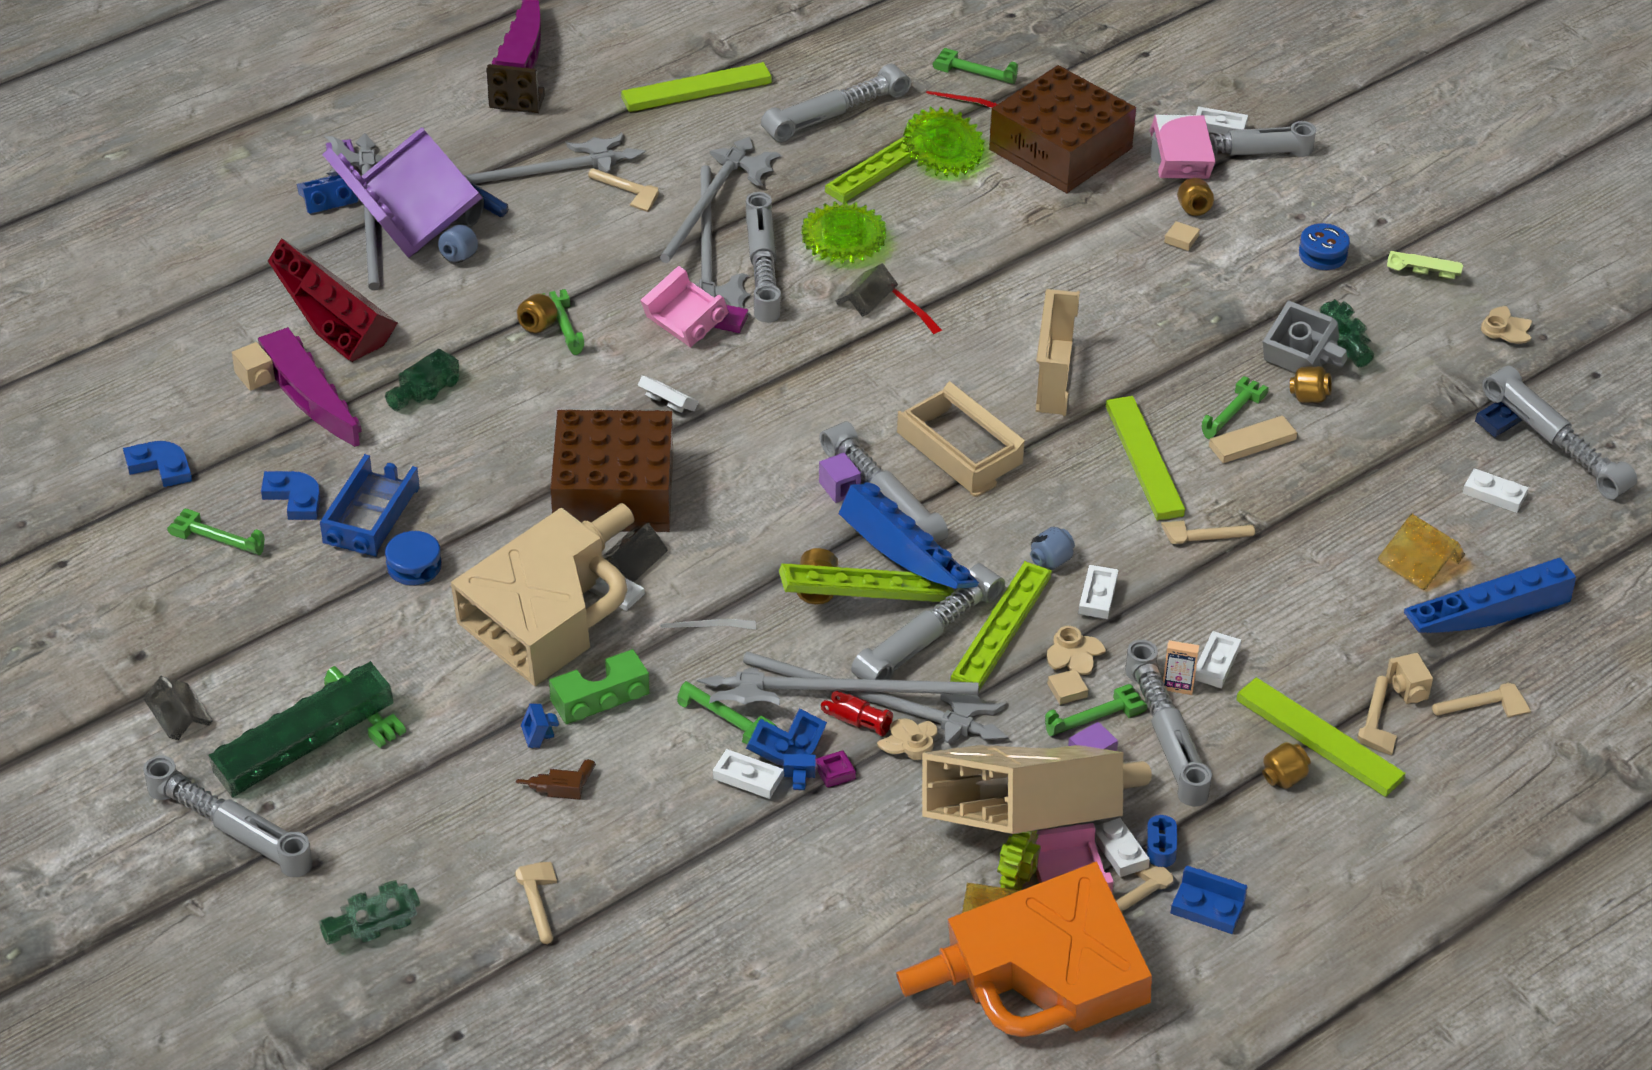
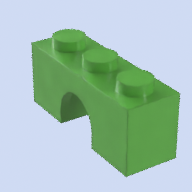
M633 649L605 659L606 678L601 681H588L581 676L577 669L549 679L550 701L565 725L650 694L649 672Z

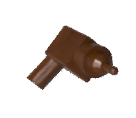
M587 759L583 761L578 771L550 769L549 774H538L537 777L532 776L528 780L517 779L516 783L527 784L531 789H536L537 793H547L548 797L581 799L583 786L596 763L593 760Z

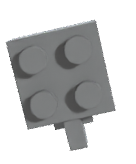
M1291 301L1286 303L1262 341L1265 361L1295 373L1301 367H1322L1323 364L1327 363L1343 367L1347 360V350L1337 345L1339 331L1338 322L1334 318Z

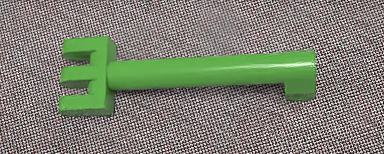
M947 48L940 52L932 64L934 69L948 73L954 67L1011 84H1015L1018 74V64L1016 62H1010L1007 68L1002 71L959 59L958 51Z
M566 289L560 290V297H558L555 291L549 292V296L557 308V320L564 334L565 342L571 353L578 355L584 347V337L582 332L575 334L564 309L565 307H570L568 293Z
M1243 376L1235 385V393L1239 395L1213 422V417L1205 415L1201 427L1204 436L1207 439L1213 438L1248 400L1259 404L1267 395L1269 387L1262 385L1259 388V382L1254 380L1249 384L1250 378Z
M186 508L182 510L180 516L176 517L174 523H171L167 528L171 535L184 540L191 533H195L256 555H261L264 550L265 538L260 530H254L251 537L246 539L200 523V513Z
M336 666L331 667L327 671L324 678L327 690L332 692L338 687L373 725L368 728V736L379 748L386 745L384 737L389 742L396 739L394 731L399 736L406 733L405 726L394 714L384 719Z
M688 681L682 684L677 696V702L680 706L687 707L691 700H695L743 730L745 733L743 734L742 742L746 745L760 718L776 726L763 716L752 722L720 701L709 704L711 696Z
M1127 684L1114 689V700L1067 718H1059V714L1054 709L1048 711L1045 715L1046 730L1049 736H1054L1121 710L1130 718L1145 712L1148 706L1141 700V696L1135 692L1134 687L1131 684Z

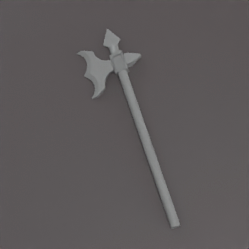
M621 132L616 137L609 139L593 137L583 143L566 142L567 147L574 152L590 153L587 156L464 176L473 184L589 165H592L594 169L599 168L600 171L609 173L612 166L616 165L617 160L623 158L632 160L645 153L646 150L626 148L623 152L609 150L621 144L623 140V133Z
M366 133L355 142L361 147L358 153L350 151L342 140L333 136H325L331 142L332 150L338 156L342 153L352 166H359L362 175L384 158L381 155L375 154L374 150H371L376 145ZM334 168L326 173L331 176L339 175ZM364 205L368 287L370 290H377L379 288L375 217Z
M750 136L734 142L736 148L732 146L730 149L711 150L710 155L723 164V166L661 254V261L664 263L670 262L732 170L741 167L748 172L749 181L755 185H763L760 180L761 175L765 172L773 171L770 166L771 160L782 155L777 152H763L755 157L745 156L746 150L753 149Z
M708 165L701 167V197L711 184V168ZM710 202L701 215V279L699 283L694 284L714 298L717 295H721L728 305L744 308L743 301L750 294L743 289L742 283L750 275L741 273L731 276L730 281L722 286H715V282L712 281Z
M748 651L743 658V663L788 677L833 678ZM839 691L862 700L940 723L941 729L945 730L944 737L946 743L959 739L961 735L967 737L969 732L980 734L983 740L1008 739L995 725H982L975 722L974 718H971L979 714L994 715L1005 708L1007 701L1003 703H989L977 695L940 694L941 700L949 703L954 712L949 710L943 712L881 692Z
M755 667L744 669L743 672L737 671L736 676L724 678L717 675L697 680V682L714 687L721 685L735 687V689L718 691L710 697L709 704L719 700H734L744 705L754 701H769L780 705V698L774 692H766L763 689L978 695L979 683L768 677L764 676V672H759Z

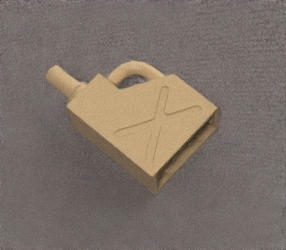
M620 503L593 522L583 521L581 523L563 508H559L451 581L457 623L533 686H537L590 648L588 629L614 612L624 602L628 590L626 579L618 568L602 557V551L605 549V543L634 522L632 512L626 505ZM600 577L609 585V591L604 597L586 609L583 593L596 585V580Z
M976 745L922 753V817L1011 834L1123 816V790L1148 785L1152 778L1150 766L1144 761L1123 764V752L1081 745L1051 749Z

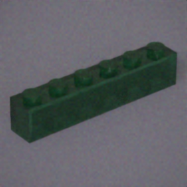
M371 661L363 666H358L339 680L326 684L323 689L313 695L300 699L294 706L282 713L274 714L263 724L245 731L232 742L219 746L213 753L208 755L212 771L233 798L393 704L391 686Z

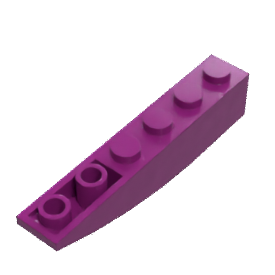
M522 0L521 8L516 11V19L511 21L510 31L505 33L504 43L499 46L498 55L492 60L493 65L534 68L541 44L539 0Z
M289 327L258 337V344L272 359L275 380L295 405L333 435L354 447L359 446V433L362 432V428L358 418L351 416L345 400L341 401L339 399L335 386L327 382L323 369L316 367L312 354L304 350L300 337L294 336Z

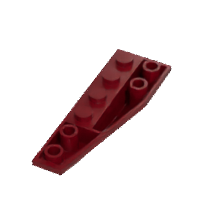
M282 238L269 257L268 263L314 332L346 359L353 362L385 345L398 322L361 293Z

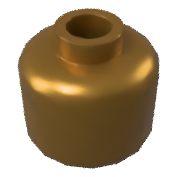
M1200 178L1187 179L1178 189L1177 197L1180 205L1186 213L1192 216L1204 215L1213 206L1214 194L1208 184Z
M538 293L530 296L517 309V319L520 325L531 333L542 332L551 326L557 318L556 305L545 294Z
M1320 366L1301 367L1297 369L1295 377L1290 378V392L1296 395L1300 403L1323 402L1326 400L1327 395L1332 393L1331 374L1326 373L1325 369Z
M1285 742L1264 756L1263 763L1265 769L1262 770V773L1270 785L1274 786L1277 784L1283 789H1288L1308 775V765L1311 764V761L1299 744L1293 745Z

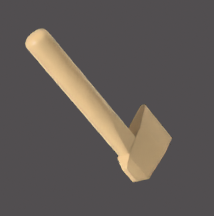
M594 168L590 169L588 173L591 179L637 194L630 203V206L649 212L659 195L658 187L652 185L643 186Z
M1184 521L1161 522L1162 528L1171 544L1255 535V527L1253 525L1186 530Z
M1379 676L1376 679L1365 727L1359 729L1357 738L1361 744L1379 752L1392 755L1396 735L1377 729L1389 681L1387 677Z
M1511 683L1500 685L1498 690L1435 703L1432 706V711L1437 716L1500 701L1508 718L1531 712L1515 684Z
M539 862L520 866L515 871L516 880L524 886L540 941L543 944H550L553 941V935L537 885L557 883L552 863Z
M1150 862L1148 869L1135 872L1136 875L1146 882L1116 900L1121 913L1156 890L1171 886L1173 884V875L1165 867H1158Z

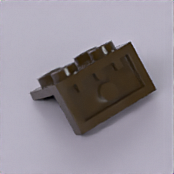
M487 65L489 108L539 113L545 97V88L538 87L536 69Z

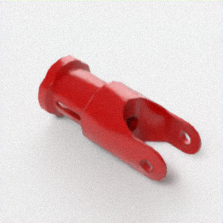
M834 691L831 694L833 702L824 700L821 703V709L824 713L859 728L864 726L875 730L882 737L889 731L890 724L893 721V712L891 710L885 709L882 711L870 706L868 701L839 691Z

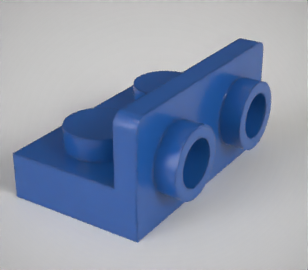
M340 175L296 184L298 194L304 198L306 210L309 214L358 202V197Z
M1186 866L1183 871L1182 883L1171 905L1170 914L1233 934L1245 906L1248 887L1235 880L1227 879L1202 869Z

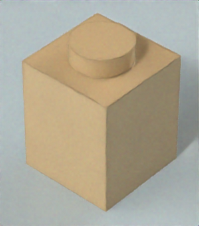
M257 342L232 351L234 371L250 391L275 381L272 359Z

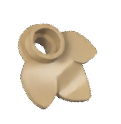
M1507 306L1492 309L1486 319L1483 320L1481 331L1492 339L1502 338L1507 342L1515 344L1527 343L1531 340V336L1527 332L1531 327L1532 320L1512 317Z
M1064 626L1054 635V645L1047 650V661L1054 670L1067 666L1069 670L1076 669L1079 675H1088L1093 670V656L1104 654L1106 649L1097 638L1082 636L1080 630L1076 627Z
M907 718L897 719L890 724L892 735L879 740L877 746L890 754L906 753L912 760H922V753L932 752L934 747L933 738L938 733L937 726L931 721H925L917 725L913 720Z

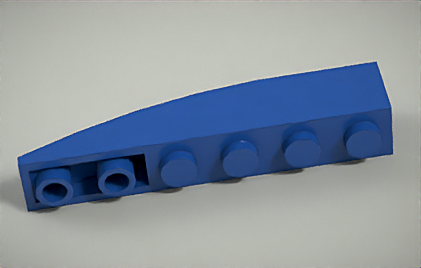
M869 482L850 485L838 514L873 547L895 563L933 582L955 589L978 586L979 582L970 574V571L954 560L949 551L941 548L929 533L924 532L917 526L913 518L904 514L898 508L896 502L888 499L880 492V488L877 485Z
M1557 558L1405 608L1404 614L1419 633L1453 632L1493 626L1571 602L1576 576L1561 558Z

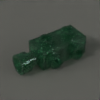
M1334 299L1332 302L1324 303L1320 307V313L1330 316L1338 322L1339 339L1337 345L1347 350V357L1352 360L1355 366H1367L1373 360L1374 353L1368 346L1371 339L1365 333L1368 329L1366 325L1357 317H1353L1355 311L1346 301L1340 303Z
M441 349L432 352L399 373L400 387L395 386L385 393L387 404L394 411H400L409 404L411 399L418 403L425 399L433 400L438 395L439 390L446 386L453 387L458 382L460 377L459 360Z
M392 880L379 885V892L367 896L366 892H361L347 898L348 904L340 907L343 915L336 918L329 916L319 920L320 930L327 945H331L341 941V937L350 934L351 938H361L362 942H368L380 937V930L392 925L393 930H398L412 924L410 918L418 915L415 907L420 906L416 890L413 887L408 889L405 883L398 884L397 880ZM390 898H394L396 907L390 911L386 907V903ZM363 910L366 918L363 922L359 923L356 920V913Z

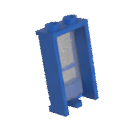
M364 454L320 521L322 542L377 557L378 550L414 493H417L420 489L418 467L412 466L404 480L398 479L397 467L393 463L386 464L384 468L385 475L373 473L370 455Z

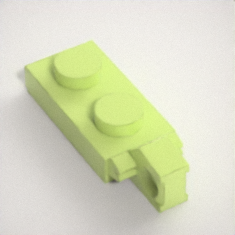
M1390 251L1387 267L1396 271H1401L1405 267H1413L1412 272L1428 275L1429 271L1439 272V277L1455 279V275L1461 276L1463 264L1416 254Z

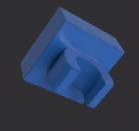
M530 703L521 723L528 748H540L543 739L554 738L552 726H559L556 714H545L541 704Z
M784 754V777H793V790H805L806 778H815L816 755Z

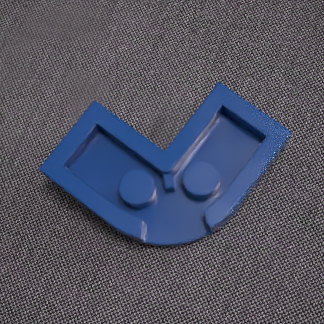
M153 441L123 448L129 475L158 469L163 487L192 481L183 449L172 442Z
M264 471L261 488L262 500H288V520H317L320 491L319 485L313 477L294 471Z
M799 708L788 732L760 718L746 749L775 764L784 766V754L813 753L827 722Z

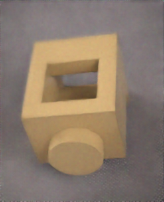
M1413 653L1389 659L1386 674L1389 680L1388 684L1393 683L1395 691L1400 693L1405 703H1418L1429 699L1433 677L1419 654Z

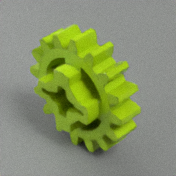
M1038 830L1015 833L1012 837L1009 836L1006 844H1003L997 872L1002 875L999 882L1001 884L1000 890L1011 894L1021 891L1023 884L1029 882L1031 876L1035 874L1041 846L1036 844Z

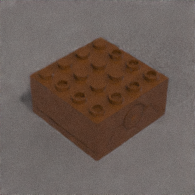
M1057 65L991 108L989 150L1067 194L1132 149L1137 107L1070 72L1066 68Z
M557 410L550 488L552 513L559 508H563L581 523L583 521L593 522L620 503H623L632 512L634 522L621 532H670L673 474L672 411Z

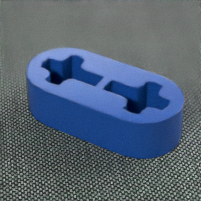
M1156 815L1148 821L1147 856L1150 859V863L1155 866H1171L1175 863L1177 855V824L1169 816ZM1159 830H1164L1165 834H1159ZM1159 848H1165V852H1161Z

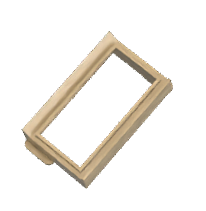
M1046 289L1036 362L1040 364L1036 412L1066 416L1068 391L1066 390L1074 319L1078 316L1080 291L1071 292Z
M950 381L942 391L904 412L898 411L897 433L970 491V494L974 497H978L997 485L995 479L1023 464L1025 440ZM953 403L1005 444L1006 447L975 464L924 422L944 414L952 407Z

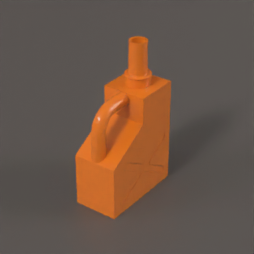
M1097 861L948 918L950 946L939 948L940 954L896 972L900 988L905 997L949 981L955 986L956 983L965 980L975 1003H981L985 1014L994 1027L1007 1035L1018 1037L1038 1035L1064 1024L1078 1032L1151 1003L1152 975ZM1014 989L1042 1008L1043 1011L1024 1017L1013 1015L1004 1007L999 994Z

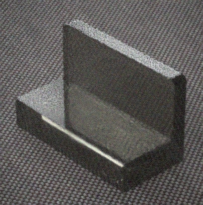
M882 263L863 272L835 302L839 305L850 300L863 317L868 315L898 283Z
M649 522L631 529L602 557L616 566L626 579L635 582L668 549Z
M160 676L144 697V701L167 736L171 739L179 740L192 722L210 726L213 722V719L188 683Z

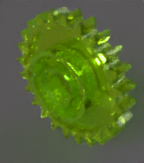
M930 107L928 113L921 109L919 115L914 113L912 119L908 120L903 133V144L906 145L905 152L911 153L909 159H917L918 167L925 165V172L933 169L935 176L943 172L946 178H948L949 173H953L955 177H958L959 172L966 175L969 169L973 171L976 164L979 165L985 150L983 147L985 140L981 139L983 133L976 131L977 124H969L970 117L963 119L962 112L955 115L952 108L948 112H944L942 107L938 111Z
M834 201L833 206L823 204V209L815 207V213L808 212V218L803 219L801 236L802 243H806V249H812V255L820 254L821 260L829 257L830 263L838 259L841 264H844L845 260H849L853 264L856 258L865 261V256L873 257L874 252H880V246L885 245L886 228L885 221H882V216L875 215V209L867 211V205L858 207L857 202L848 205L847 201L839 205Z

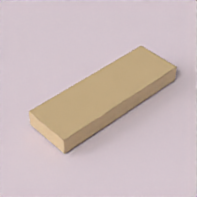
M1282 415L1210 438L1209 447L1222 463H1226L1294 441L1297 438V432Z

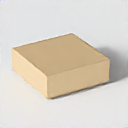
M1175 221L1166 233L1164 243L1189 251L1199 237L1200 229Z
M1076 669L1048 676L1047 684L1059 705L1088 697V688Z

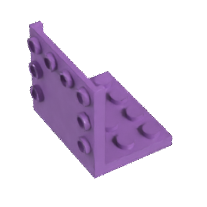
M423 127L362 176L342 153L337 156L329 148L322 154L408 258L482 199L479 192L446 156Z

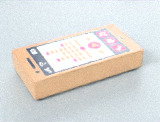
M1169 640L1163 677L1164 686L1167 688V691L1192 695L1199 645Z

